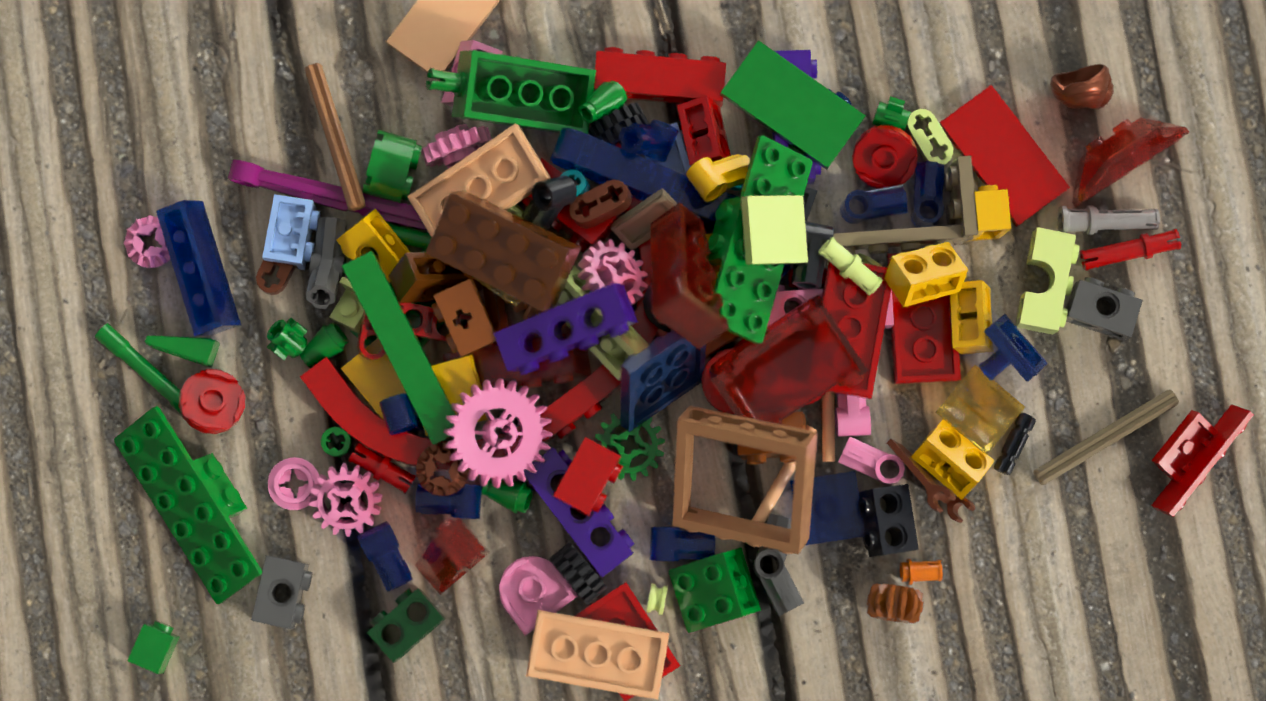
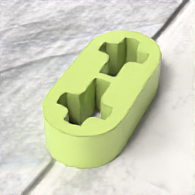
M927 109L915 110L910 114L906 125L908 134L929 166L933 168L944 167L953 156L952 143L931 111ZM917 117L921 121L926 119L929 121L926 130L930 136L927 137L922 129H914L913 126L917 122ZM931 140H933L937 148H945L943 160L938 156L931 157L930 153L933 151V146L930 143Z

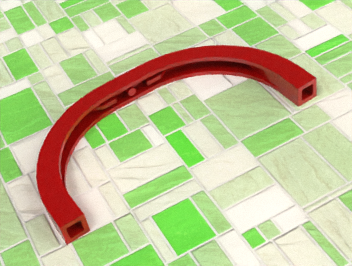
M619 143L592 162L594 171L603 183L610 180H620L631 192L632 201L629 208L624 211L625 213L653 195L650 186ZM617 191L612 192V195L618 202L620 200L619 193ZM666 228L638 246L640 260L643 261L641 271L648 274L643 282L648 287L661 271L671 268L670 246ZM648 287L642 292L644 296ZM643 296L638 301L635 311L638 322L631 324V326L650 345L659 329L649 321L644 312ZM327 357L300 376L330 417L348 434L375 452L400 463L416 467L421 453L433 445L430 439L402 431L375 415L352 391ZM602 364L586 379L550 404L540 415V418H550L552 420L551 423L543 426V430L552 432L553 436L543 438L542 442L547 443L557 435L560 439L565 438L576 429L573 423L583 416L588 420L603 409L600 403L621 387V380H618ZM516 427L517 431L521 432V427ZM499 434L497 438L504 439L505 434ZM517 435L516 441L510 446L511 452L518 446L521 435ZM483 439L476 440L479 449L484 444ZM440 441L438 443H447L448 441ZM496 448L491 457H503L506 453L504 449ZM433 458L436 462V471H448L454 461L442 464Z

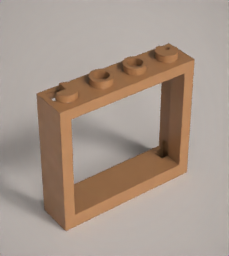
M689 406L677 420L672 526L684 528L688 532H702L715 535L723 540L733 539L746 542L754 547L764 546L773 548L784 554H799L809 540L817 432ZM694 435L796 457L791 529L691 507Z

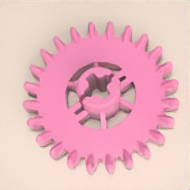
M498 378L493 388L490 381L485 379L482 391L477 385L472 384L471 397L461 392L460 397L463 404L452 403L451 406L457 413L456 416H446V420L452 423L453 427L445 429L444 434L453 436V439L448 441L445 447L455 448L456 450L450 456V460H462L458 466V471L463 472L469 468L468 479L470 481H473L480 474L481 486H486L491 478L493 486L499 488L503 478L505 483L512 487L514 475L520 481H526L523 470L526 469L531 473H536L537 470L532 462H545V459L538 453L539 450L551 449L549 445L542 442L543 438L553 436L552 432L543 430V426L551 423L552 420L550 418H540V415L547 407L544 405L534 406L539 399L537 394L526 398L527 391L529 390L528 386H522L516 392L517 382L515 380H511L505 388L503 379ZM497 408L504 409L499 418H494L489 411ZM485 413L488 420L483 425L482 431H475L478 419ZM515 417L520 424L521 432H518L512 423ZM496 427L502 428V432L505 434L504 439L497 438L498 435L494 432ZM475 434L482 435L484 444L481 449H479L476 443ZM517 435H521L518 446L511 452L510 446L516 441ZM496 448L504 449L506 453L503 457H491Z

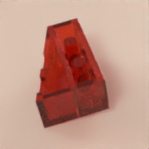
M449 518L435 530L438 536L432 540L415 564L440 595L490 553L489 549L460 518L455 521Z

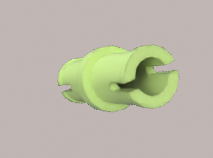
M833 237L828 239L818 252L840 270L839 274L844 279L847 277L851 279L868 296L871 293L873 294L883 281L882 278L874 274L861 262L862 258L857 254L852 255Z

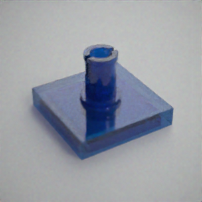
M1006 314L1002 315L984 331L998 348L988 359L979 364L982 372L990 380H994L998 374L1012 364L1024 380L1028 382L1046 366L1047 362Z
M855 471L814 477L810 534L805 546L863 537L865 529L863 517H861L858 511L859 491ZM794 480L789 481V483H790V489H791V495H792V502H793Z

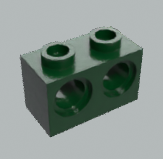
M408 588L395 600L398 604L396 608L389 614L383 610L370 621L373 628L367 633L393 663L400 660L446 619L420 588H417L414 592ZM416 602L422 603L426 608V616L419 622L413 621L408 613L410 606ZM390 624L398 626L401 631L400 639L394 644L388 643L383 636L384 629Z

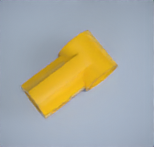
M735 154L713 162L711 158L706 157L694 163L687 170L686 176L703 200L710 202L720 197L727 189L744 183L750 159L747 155Z

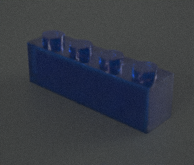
M182 200L157 210L156 213L194 336L215 335L240 326L241 322L204 202Z

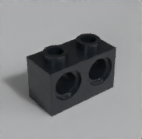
M909 484L874 488L859 492L858 511L861 517H863L865 529L863 543L868 550L869 557L919 550ZM881 498L886 502L885 512L880 507ZM886 531L890 533L892 538L890 545L885 539Z

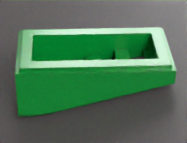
M152 335L147 336L145 339L146 345L153 349L209 368L213 366L220 343L212 338Z

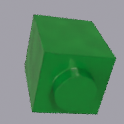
M155 620L153 625L143 624L127 661L156 674H164L180 636L172 634L174 629L172 626Z

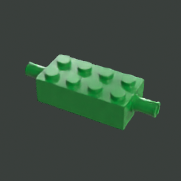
M467 50L460 51L457 73L430 68L427 78L439 79L440 81H426V88L428 90L433 89L454 93L452 117L508 126L516 123L521 128L574 136H588L589 123L585 122L580 116L579 107L593 94L596 70Z

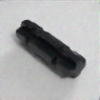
M1023 412L1018 415L1014 423L1016 427L1011 429L1001 450L1003 454L998 457L994 465V469L1004 475L1012 473L1016 464L1014 460L1019 458L1029 437L1027 433L1032 431L1036 419L1033 416Z

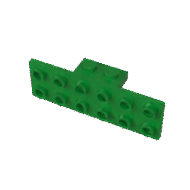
M764 135L758 136L756 139L741 195L722 200L715 214L716 223L713 233L707 242L708 251L704 261L713 266H720L706 321L755 344H760L764 340L784 264L746 265L741 198L746 196H804L813 163L811 159Z
M158 406L151 408L114 438L118 449L217 605L229 599L262 574L261 567L230 520V518L246 510L247 507L241 499L240 493L234 488L221 463L217 461L213 453L192 460Z

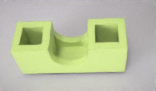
M1039 227L1032 232L1026 264L1044 269L1049 277V287L1044 293L1025 291L1020 296L1015 327L1052 335L1059 331V327L1064 328L1068 315V309L1063 308L1065 295L1070 296L1074 277L1069 276L1071 263L1076 264L1079 254V245L1075 244V234Z

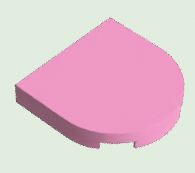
M537 556L522 557L512 562L503 572L499 584L502 605L525 636L534 630L538 610L557 613L578 597L577 593L554 564L547 559Z

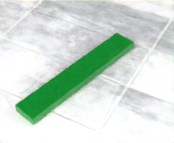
M373 251L342 265L432 444L434 445L450 437V435L444 434V430L452 428L453 424L446 420V416H456V413Z

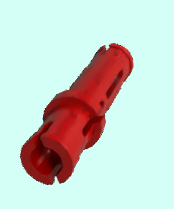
M1177 229L1150 236L1148 233L1140 234L1137 239L1088 250H1080V259L1094 258L1082 261L1081 264L1084 271L1140 257L1150 259L1153 258V254L1181 249V241L1167 242L1168 240L1180 238Z

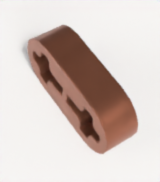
M620 180L607 181L576 197L575 201L570 204V216L582 228L594 227L628 209L632 201L631 192ZM617 191L620 200L614 203L611 193ZM584 206H588L590 209L588 217L582 215V208Z
M263 260L256 275L257 285L266 294L276 295L281 293L286 288L296 265ZM277 266L279 270L276 277L280 282L278 285L272 284L268 288L266 287L267 282L264 280V276L266 274L272 275Z

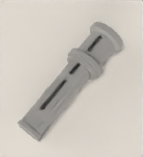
M1060 206L1057 224L1059 232L1086 231L1088 235H1093L1098 230L1108 229L1158 230L1160 213L1158 209L1098 210L1094 206H1087L1086 209H1067L1066 206Z

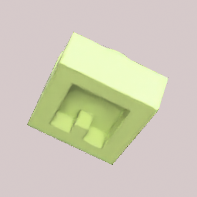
M342 277L339 283L346 290L329 317L334 322L359 334L364 309L349 280Z

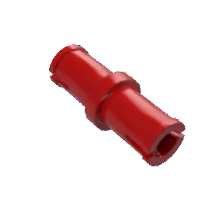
M358 443L355 448L356 453L353 452L348 461L359 465L366 471H370L374 475L373 479L377 481L382 479L406 494L410 485L399 478L412 484L416 476L393 464L391 458L386 456L383 458L364 447L361 443Z

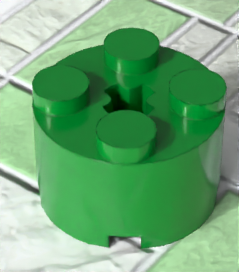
M378 130L377 139L375 140L366 172L367 184H363L362 193L400 203L401 199L408 201L409 198L407 196L410 195L414 178L408 176L410 168L417 169L422 149L421 145L416 144L417 140Z

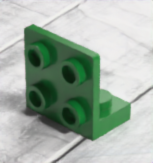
M741 547L669 570L670 579L688 633L761 611Z

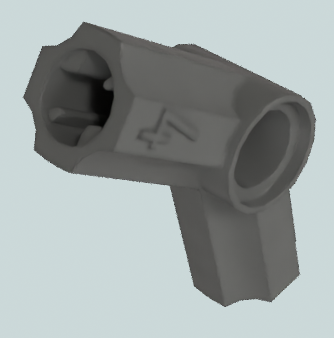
M318 217L315 252H312L310 279L306 290V301L311 302L315 308L326 309L328 305L335 303L340 284L339 281L346 275L342 268V265L346 264V256L336 239L347 231V220L335 217Z
M769 514L766 524L791 529L790 518ZM760 546L752 568L765 589L777 615L781 616L804 604V601L784 565L787 554L781 553L777 549ZM763 557H771L776 561L777 570L775 573L766 574L760 569V560Z

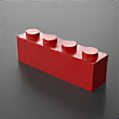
M605 47L604 51L596 52L594 91L603 82L616 81L624 88L627 99L682 104L707 95L722 108L723 97L720 93L725 86L727 62H720V58L714 56H702L700 60L688 59L687 55L681 53H670L668 57L655 56V52L648 50H638L636 54L623 53V50L620 48Z

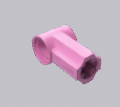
M836 393L835 427L837 437L871 435V416L869 406H866V399Z
M849 437L838 463L887 486L898 483L905 471L904 463L898 456L888 454L852 437ZM886 461L894 462L899 470L898 475L893 479L883 477L880 473L882 463Z

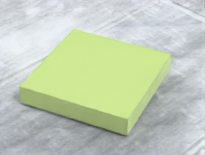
M746 196L741 198L746 265L808 262L803 196Z

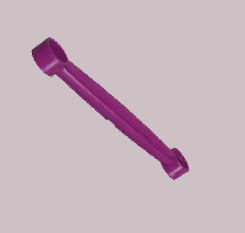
M234 159L232 161L227 179L234 183L252 188L262 187L295 198L313 200L314 203L345 212L350 211L341 186L265 170L261 166ZM363 193L365 207L360 210L351 211L365 217L376 208L386 222L427 231L414 207L402 202L397 203Z

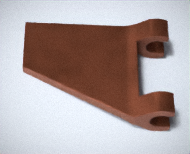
M893 439L887 442L888 446L924 485L928 504L933 510L941 513L943 508L938 504V500L946 503L949 517L958 523L963 522V519L958 515L960 506L965 505L967 509L975 510L973 502L966 498L961 500L955 496L952 490L946 488L939 480L912 459L911 456L913 454L905 446Z

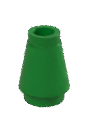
M603 82L583 105L579 107V114L585 122L592 123L606 115H610L616 109H621L627 101V94L618 82Z
M334 322L328 326L323 325L307 344L300 357L309 368H312L327 357L329 359L344 351V346L349 343V340L341 328Z
M491 478L482 489V495L487 496L515 514L518 511L525 513L528 510L534 492L533 488L527 487L526 482L513 481V486L510 487L505 483L504 479H501L500 487L495 488Z

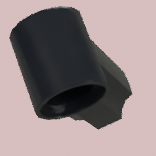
M566 175L537 182L532 189L533 199L521 215L522 218L548 231L562 208L575 201L577 196L575 183Z
M805 221L808 262L794 263L791 284L805 289H819L822 286L825 257L818 252L823 244L834 236V230L832 226Z

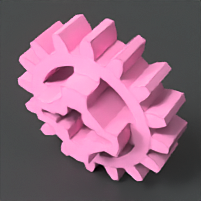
M462 124L436 134V142L427 144V147L422 148L421 152L426 166L433 167L445 164L449 169L492 140L488 127L469 128L467 124Z
M608 240L605 244L598 241L593 247L591 246L583 253L582 256L584 258L578 262V266L583 269L578 274V278L586 281V284L582 287L583 290H591L593 292L612 283L624 284L631 305L644 296L642 292L648 285L643 280L648 274L647 272L640 271L639 267L643 264V261L634 260V250L627 253L624 251V243L621 242L615 247L612 240Z
M342 463L340 472H337L331 466L328 469L329 477L320 474L317 481L321 486L313 485L311 493L317 497L311 498L309 505L318 507L313 513V518L322 517L324 519L321 525L323 529L329 525L333 526V535H336L339 529H344L346 537H350L353 528H356L361 534L364 531V522L370 526L374 524L375 519L371 514H380L381 507L375 503L381 502L383 496L382 494L374 493L379 488V482H369L370 471L366 472L363 476L359 474V465H356L353 471H348L346 463ZM340 480H350V481H353V482H352V483H341V482H339V481H340ZM364 490L368 497V507L361 500V494ZM325 493H327V497L331 500V507L329 510L327 509L324 501ZM348 495L352 497L351 502H346L345 504L340 502L341 497L346 498ZM340 517H352L353 519L344 520L340 519Z

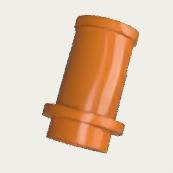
M907 559L906 562H900L901 582H907L908 585H912L913 582L942 581L943 570L941 560L912 562L911 559Z

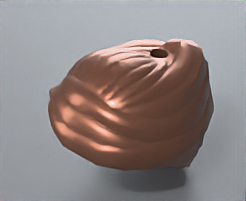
M1104 64L1090 65L1072 72L1057 73L1052 76L1050 83L1055 98L1064 106L1075 109L1104 108L1114 93V85L1112 84L1109 69Z

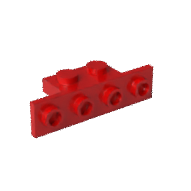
M1231 404L1213 427L1199 412L1191 410L1151 460L1171 479L1151 506L1155 510L1174 517L1185 506L1186 500L1194 490L1204 482L1207 474L1217 461L1226 454L1228 447L1236 437L1245 430L1247 423L1254 414L1247 409Z

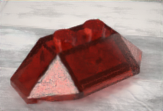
M1141 117L1133 123L1129 119L1124 120L1112 129L1114 132L1113 136L1106 140L1100 136L1085 146L1088 152L1080 158L1072 204L1076 208L1184 138L1189 133L1188 129L1184 126Z

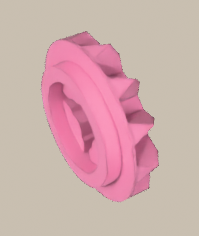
M149 215L136 219L135 223L127 229L124 245L127 255L133 262L145 268H156L164 265L173 257L177 248V236L173 227L166 220ZM152 233H156L155 240L162 248L150 246L148 250H145L146 244L139 236L150 237Z
M293 457L280 461L273 467L268 477V491L272 500L280 507L288 510H300L310 506L311 498L317 497L311 493L313 485L320 486L317 481L318 471L310 462L302 458ZM292 470H294L298 480L308 481V484L298 487L297 498H295L291 488L281 487V484L291 481Z

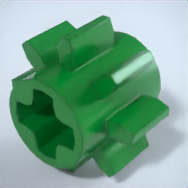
M890 96L888 103L879 101L872 125H890L905 131L911 111L903 109L904 100Z
M289 318L287 322L278 320L268 330L267 339L271 342L267 348L282 360H285L287 356L296 358L303 353L307 346L308 340L304 335L308 330L293 318Z

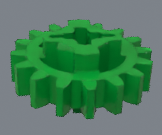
M614 413L611 414L612 423L608 425L602 422L600 426L605 432L604 434H595V439L600 441L601 445L605 448L609 446L616 449L621 456L619 464L623 468L618 476V480L622 481L625 474H630L632 482L636 481V473L639 472L645 478L648 477L647 467L650 466L657 469L659 465L654 460L655 457H664V452L657 449L658 446L665 444V439L656 437V434L661 431V427L652 428L650 424L653 418L651 417L630 432L625 431L620 435L611 434L613 430L621 426L620 419ZM641 427L649 434L652 445L643 442L639 435ZM632 437L634 438V444L642 449H632L630 454L624 453V447L620 443L621 441L627 442L628 438ZM639 456L648 457L641 465L630 467L631 461Z

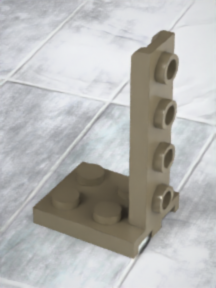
M958 156L947 168V172L943 174L944 191L950 194V204L946 205L947 223L952 225L835 233L833 238L852 255L856 254L855 250L868 249L869 254L887 253L890 247H901L902 252H910L921 249V245H937L949 242L952 247L954 245H967L968 241L974 239L973 235H978L971 156Z

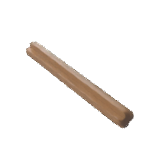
M319 63L308 65L305 68L306 77L348 209L350 211L363 209L365 207V199L323 67Z

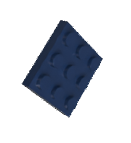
M699 313L689 320L681 321L674 330L663 337L654 339L649 347L637 355H630L621 365L620 424L628 432L701 383L702 374L705 369L707 321Z

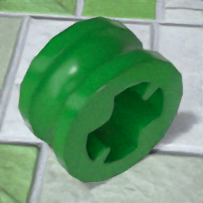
M331 427L323 433L321 446L328 455L342 457L350 451L352 439L350 434L344 429ZM332 434L338 437L344 436L345 442H341L344 447L341 450L335 447L329 449L328 443L332 442L329 440V437Z

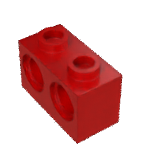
M707 95L677 105L690 166L706 157L711 158L714 162L731 156L719 105Z

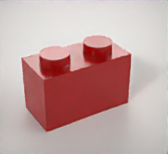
M585 437L553 497L588 517L592 510L599 513L607 498V495L602 493L608 481L614 484L623 468L618 463L621 456Z

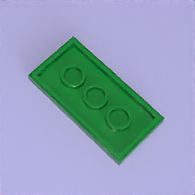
M759 40L720 93L722 97L826 170L866 116Z

